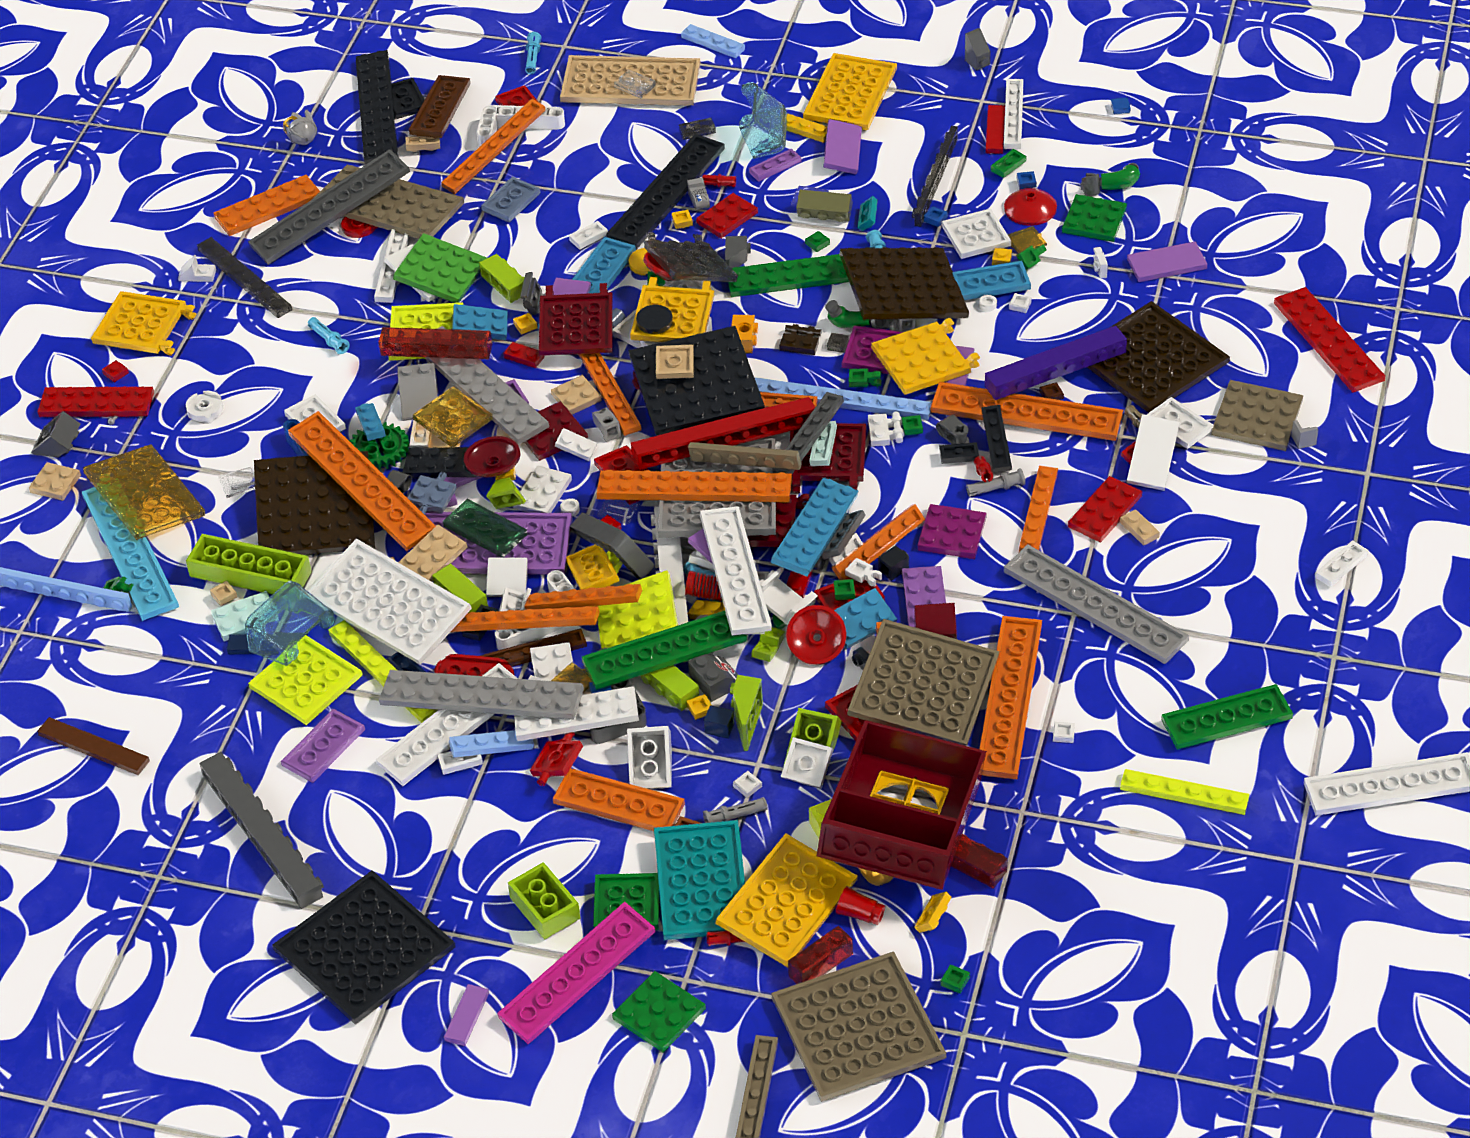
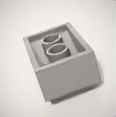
M434 363L398 367L402 420L438 417V389Z

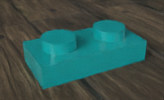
M874 196L860 205L857 228L862 232L872 227L876 221L878 200Z

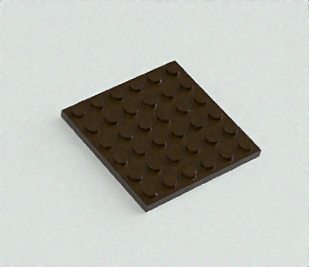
M840 248L839 255L863 320L969 317V310L958 283L954 279L952 268L943 248Z
M1151 301L1111 326H1117L1127 338L1126 353L1090 365L1087 368L1149 413L1170 397H1177L1229 363L1230 356Z
M360 451L369 460L368 451ZM310 455L254 460L258 546L305 555L342 552L355 539H358L375 549L373 518Z

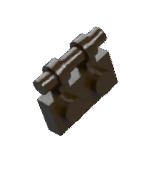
M799 324L785 325V332H790L791 334L783 333L779 344V351L808 355L816 354L819 338L814 336L821 337L822 329H815L814 326H809L808 328L800 327Z

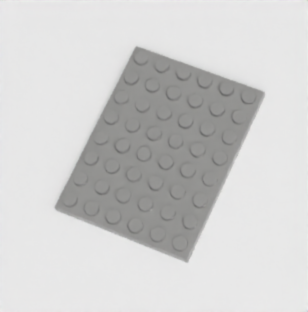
M761 438L734 445L776 449L775 438ZM691 457L661 464V471L670 472L725 471L773 473L772 468L697 462L691 461ZM660 500L658 537L689 538L703 529L700 511L739 506L747 536L776 535V502Z

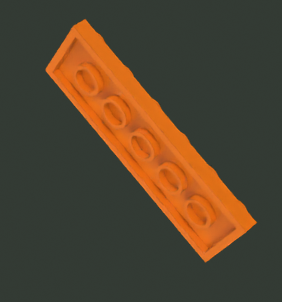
M307 175L300 176L213 212L214 218L228 236H232L302 207L311 201L320 190Z
M570 768L553 797V804L654 831V828L675 825L685 805V799Z

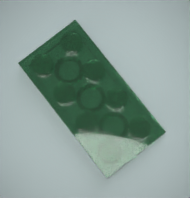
M468 498L443 521L445 528L502 558L528 535L527 529Z

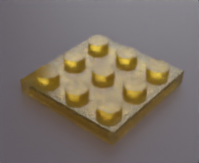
M454 386L413 414L414 421L452 448L493 419L492 413Z

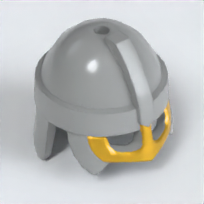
M308 110L304 111L305 117L292 112L291 116L283 121V131L291 142L295 144L307 145L314 140L317 134L316 124Z

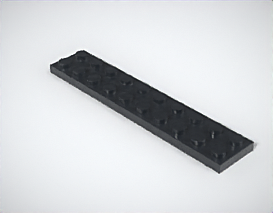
M388 50L356 56L365 165L389 149L399 157Z
M694 134L607 232L606 237L635 245L637 250L688 192L687 180L700 178L725 149V144Z

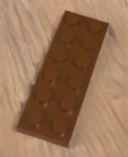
M438 75L409 128V135L442 138L471 84L470 78Z

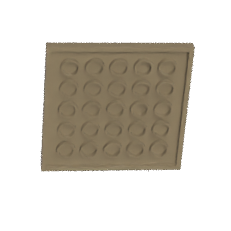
M883 619L851 700L847 715L967 746L1000 651Z
M894 951L771 993L772 1000L821 1102L946 1058V1051Z

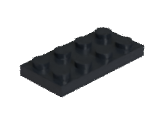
M469 447L409 448L402 472L411 475L412 478H419L420 475L437 478L440 472H445L447 477H477V475L467 470L464 463V455Z

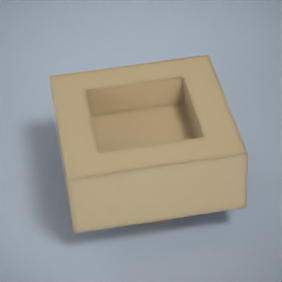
M227 581L210 589L211 596L220 606L237 598L236 591Z

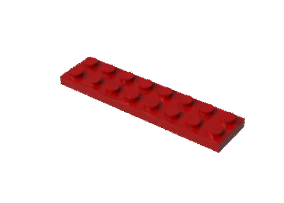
M1306 287L1274 298L1275 306L1352 393L1385 381L1386 375Z

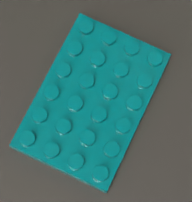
M738 820L654 828L664 940L704 937L707 932L726 931L715 924L716 918L745 884Z

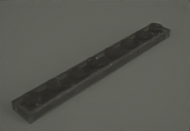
M951 126L949 132L945 133L944 143H941L940 153L936 154L935 164H932L931 174L927 176L926 186L922 188V196L918 197L917 208H914L912 212L915 226L922 227L924 215L929 210L958 141V126Z
M212 237L197 245L198 251L275 317L280 318L292 311V305Z

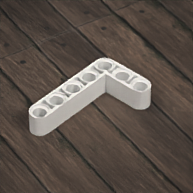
M485 106L482 109L477 129L479 147L523 106ZM545 107L546 111L526 129H562L565 127L564 110L561 107Z
M555 570L547 575L549 593L552 591L561 592L575 589L563 572ZM566 626L496 630L497 649L502 650L532 642Z

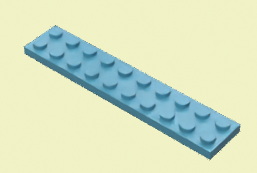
M118 479L82 491L83 498L120 576L127 578L124 583L133 584L129 594L141 620L143 621L178 608V601Z

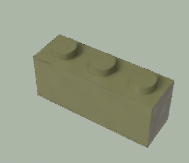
M800 189L796 206L797 214L806 219L818 218L820 220L831 219L838 222L850 221L853 204L852 195Z

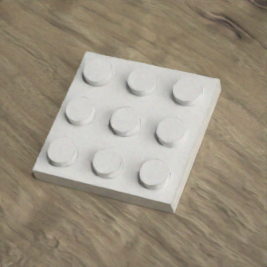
M991 208L942 221V228L961 259L994 251L995 248L1011 246L1009 236Z

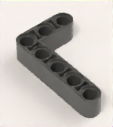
M582 512L569 526L580 538L614 553L639 580L645 578L655 567L654 563L625 532Z
M630 679L611 685V689L632 687L633 685ZM637 692L636 700L639 721L590 729L591 740L594 743L602 744L627 735V729L644 728L646 726L645 706Z

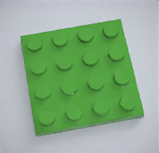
M423 233L394 273L393 280L450 302L459 303L480 274L479 262L487 259V257Z

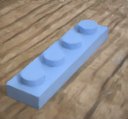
M692 24L681 32V38L733 58H737L745 50V44Z
M516 730L449 737L453 758L534 748L533 739L517 742Z

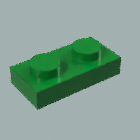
M1012 149L991 165V171L1005 178L1025 163L1027 156Z

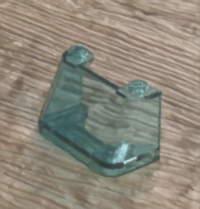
M748 82L743 84L741 91L746 96L753 114L742 117L739 129L753 159L782 151L786 146L787 111L785 106L756 83Z
M288 581L247 618L245 631L249 652L288 666L299 654L297 642L318 623L324 629L332 626L335 622L334 612L300 584Z

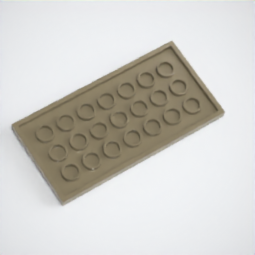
M347 164L315 197L360 168ZM399 179L342 217L355 219L356 221L390 231L394 229L397 233L404 235L406 233L408 236L417 239L423 233L433 237L464 204V197Z

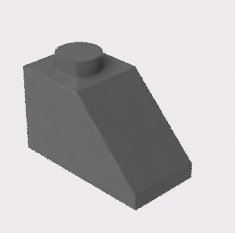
M980 28L965 34V61L976 71L990 65V49Z
M726 236V269L739 267L747 261L748 254H751V243H747V236Z

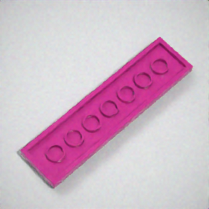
M626 902L622 903L497 1013L498 1018L527 1044L531 1043L654 934L655 927Z

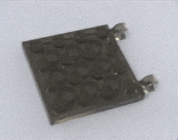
M646 232L648 240H644V248L673 280L737 282L738 275L714 251L709 243L703 242L700 234H693L694 243L690 241H684L683 243L673 240L662 242L656 240L654 232Z

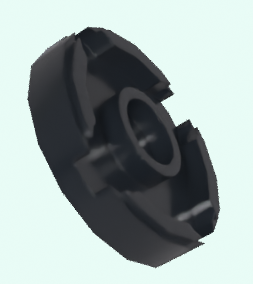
M662 305L646 306L637 313V326L641 331L648 334H653V332L663 333L672 326V312Z

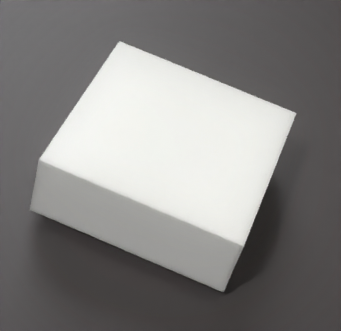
M1014 293L1009 304V310L1027 313L1032 297Z
M1054 721L1053 742L1074 743L1075 723Z
M747 771L733 781V787L748 798L762 787V782Z

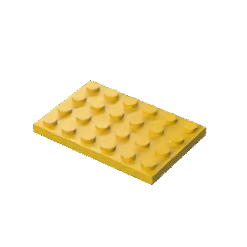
M833 53L803 113V119L827 124L828 120L831 119L861 126L862 130H869L897 70V63Z
M785 833L716 918L715 924L789 968L836 908L846 886L851 888L857 881L858 876L831 860L816 857L817 851Z

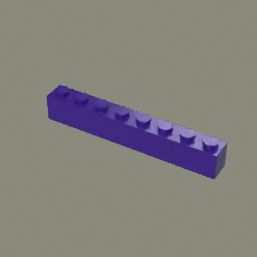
M1117 326L1107 328L986 372L985 388L995 400L1126 353L1127 338Z

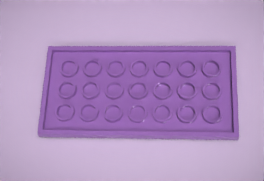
M425 513V516L434 525H440L467 543L468 548L451 563L462 574H487L488 558H527V574H549L551 571L558 570L565 575L571 532L569 526L572 524V513Z

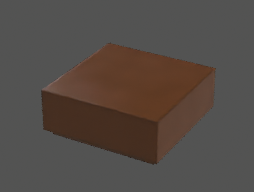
M1057 382L1039 387V392L1043 398L1064 399V393Z

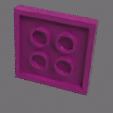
M853 326L842 360V368L868 369L869 372L880 371L881 373L889 374L871 349V343L903 332Z
M930 504L918 542V550L975 559L986 522L987 512Z

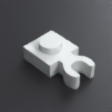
M1101 247L1093 248L1095 253L1093 255L1094 271L1098 272L1100 279L1107 278L1108 264L1104 252L1102 253Z
M858 558L845 569L846 576L860 583L866 580L873 587L876 586L874 578L882 580V573L880 571L873 570L872 565Z

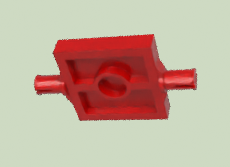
M574 732L566 733L560 740L546 742L530 769L533 777L540 776L537 780L540 786H545L551 776H566L583 748L580 740L571 741L575 735Z

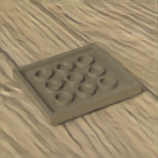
M1230 380L1211 435L1286 451L1292 434L1293 421L1297 420L1304 395Z

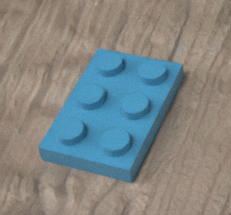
M454 304L452 334L506 340L507 311Z
M876 588L834 610L840 615L846 627V649L876 634V622H882L883 619L893 622L897 621L896 616Z

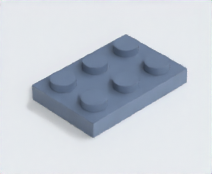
M512 176L481 205L482 211L510 222L541 193L540 188Z

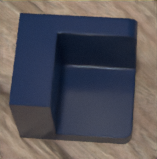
M710 706L704 719L705 733L729 738L735 724L734 710Z

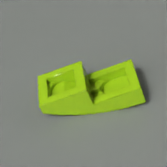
M772 627L771 631H765V634H760V640L753 648L751 657L771 662L784 639L786 631Z

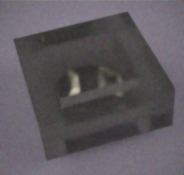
M831 333L827 343V350L845 353L849 342V335Z

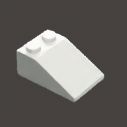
M669 727L627 729L630 784L646 789L671 788L672 747Z

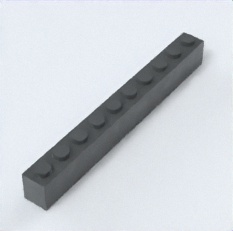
M219 752L200 762L199 765L204 779L300 909L323 898L322 888L324 886L318 876L314 877L309 863L305 864L300 851L293 849L290 838L288 836L284 837L279 823L272 821L273 817L270 811L263 809L262 801L258 796L255 797L253 795L251 786L243 782L244 779L240 771L234 770L231 759L229 757L225 758L222 752Z

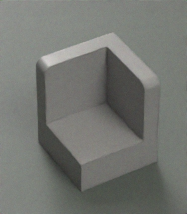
M1298 420L1293 421L1291 437L1298 449L1317 445L1318 428L1316 426L1302 428Z

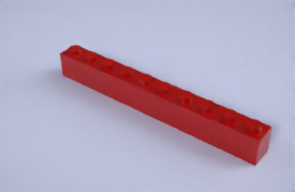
M809 397L634 441L631 442L632 458L638 469L641 470L690 457L688 450L690 442L734 446L800 429L815 409V405Z

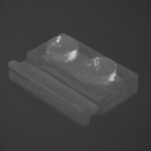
M627 70L619 77L618 81L614 82L615 88L640 99L656 86L655 80L632 70Z

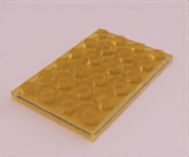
M152 444L83 467V473L136 540L205 516V509Z

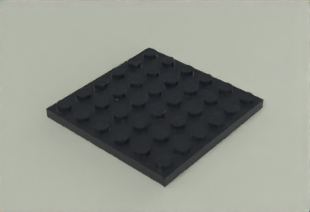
M736 326L628 350L656 436L765 408ZM693 345L694 378L656 379V346Z
M373 870L272 944L273 950L355 1025L456 947L455 942Z

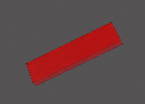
M988 105L986 153L1003 154L1005 105Z

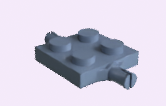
M440 472L437 479L420 475L407 498L424 515L427 511L443 514L456 491V484L444 481L447 477L445 472Z

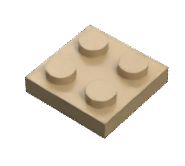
M693 345L656 346V379L694 378Z
M583 375L551 389V395L557 402L561 401L572 415L602 401L601 395Z
M47 462L29 486L30 493L64 501L80 478V470Z

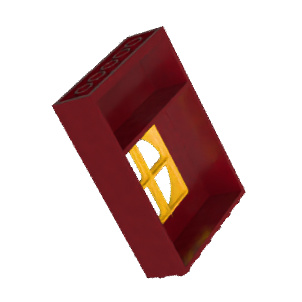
M865 720L822 821L816 857L943 890L980 786L987 751ZM905 785L908 787L904 800L877 794L889 786ZM920 789L927 792L936 802L937 809L911 803L915 791Z

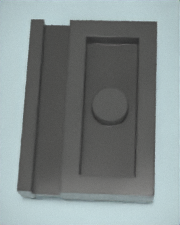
M533 272L525 273L520 297L523 299L524 308L532 316L538 312L542 289L536 278L532 277Z

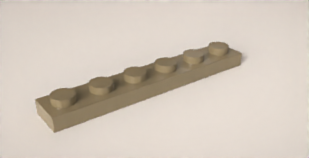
M690 442L688 446L691 461L800 470L802 465L799 452L793 450Z
M755 1036L735 1138H760L778 1046V1037Z

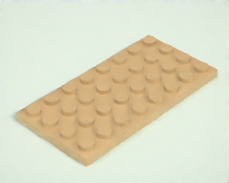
M569 55L560 101L601 104L694 105L701 64L700 58Z

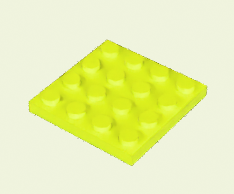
M463 302L392 306L388 350L389 361L425 359L413 348V342L441 326L452 334L454 304L464 305ZM452 334L462 343L463 335Z
M668 570L628 583L641 585L642 593L638 602L598 606L600 613L597 620L601 649L613 647L678 626L671 578Z
M304 634L248 684L251 690L307 725L363 675L360 669Z

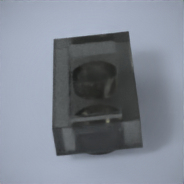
M712 118L679 124V131L683 140L691 139L694 134L707 136L716 133Z

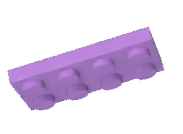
M941 566L902 569L908 626L914 627V605L946 603Z

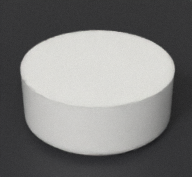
M984 295L980 297L979 308L982 311L991 312L996 309L997 299L994 296Z
M575 499L562 501L560 504L561 513H572V517L576 516L580 511L579 502Z

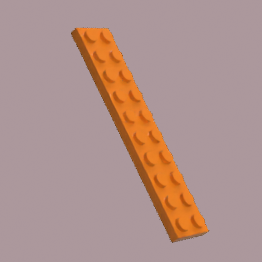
M944 382L938 383L931 405V413L955 415L976 420H983L981 407L1000 405L1004 424L1113 441L1117 439L1123 416L1122 409L1016 393L995 400L987 389Z
M319 411L288 430L289 436L406 551L417 545L436 527Z
M606 470L600 472L596 494L597 499L790 502L792 473Z
M1002 616L996 650L1000 652L992 674L980 743V750L987 751L982 772L983 776L1018 779L1042 620Z

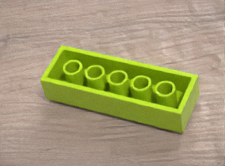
M201 534L186 560L190 577L217 583L227 581L231 586L259 592L267 591L268 594L291 599L298 598L312 572L309 557L306 555Z

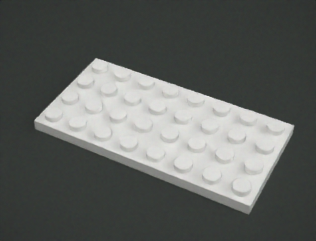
M355 539L305 592L306 597L419 665L472 609L471 605L358 539Z

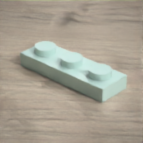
M830 421L813 444L809 460L810 466H829L837 429L836 421Z

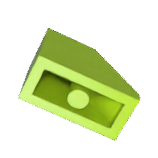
M510 477L495 480L486 495L496 509L521 505L526 502Z

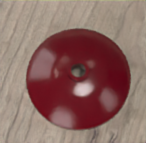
M492 436L472 444L465 452L464 463L467 470L474 475L496 477L514 468L520 459L521 452L519 445L514 440L503 436Z

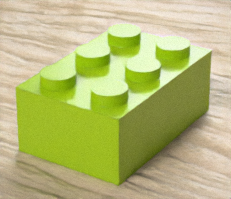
M544 862L507 882L510 899L544 940L581 919L579 903Z

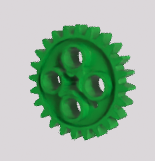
M385 422L383 428L386 436L378 438L383 456L379 452L375 439L367 441L364 431L356 430L357 435L352 434V439L349 440L359 451H368L369 461L375 467H378L379 471L383 466L388 469L390 464L395 466L396 461L401 463V458H406V453L409 450L408 447H410L405 430H401L400 426L394 427V423L387 426V422Z

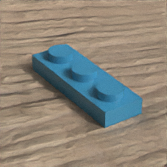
M365 403L355 407L367 441L386 436L373 403Z

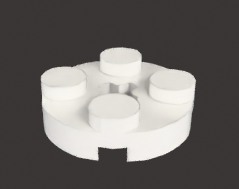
M203 391V394L197 395V393L193 394L186 402L188 417L195 421H204L207 424L212 423L224 409L221 396L213 391Z

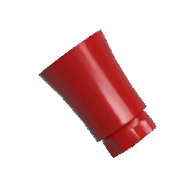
M846 886L839 898L836 914L878 925L883 918L886 906Z

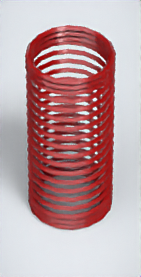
M689 571L685 595L722 601L720 589L717 596L719 586L718 582L716 584V576L713 581V575L710 578L708 574L706 580V573L704 577L703 573H701L699 579V572L696 576L695 571ZM705 580H706L705 591H704V594H703V589H704ZM712 581H713L712 592H711V595H710V590H711Z

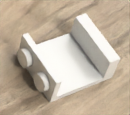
M780 567L776 571L772 570L767 575L765 581L763 579L760 581L767 609L788 625L795 613L802 608L813 605L817 595L811 591L804 598L799 596L779 579L784 570L783 567Z

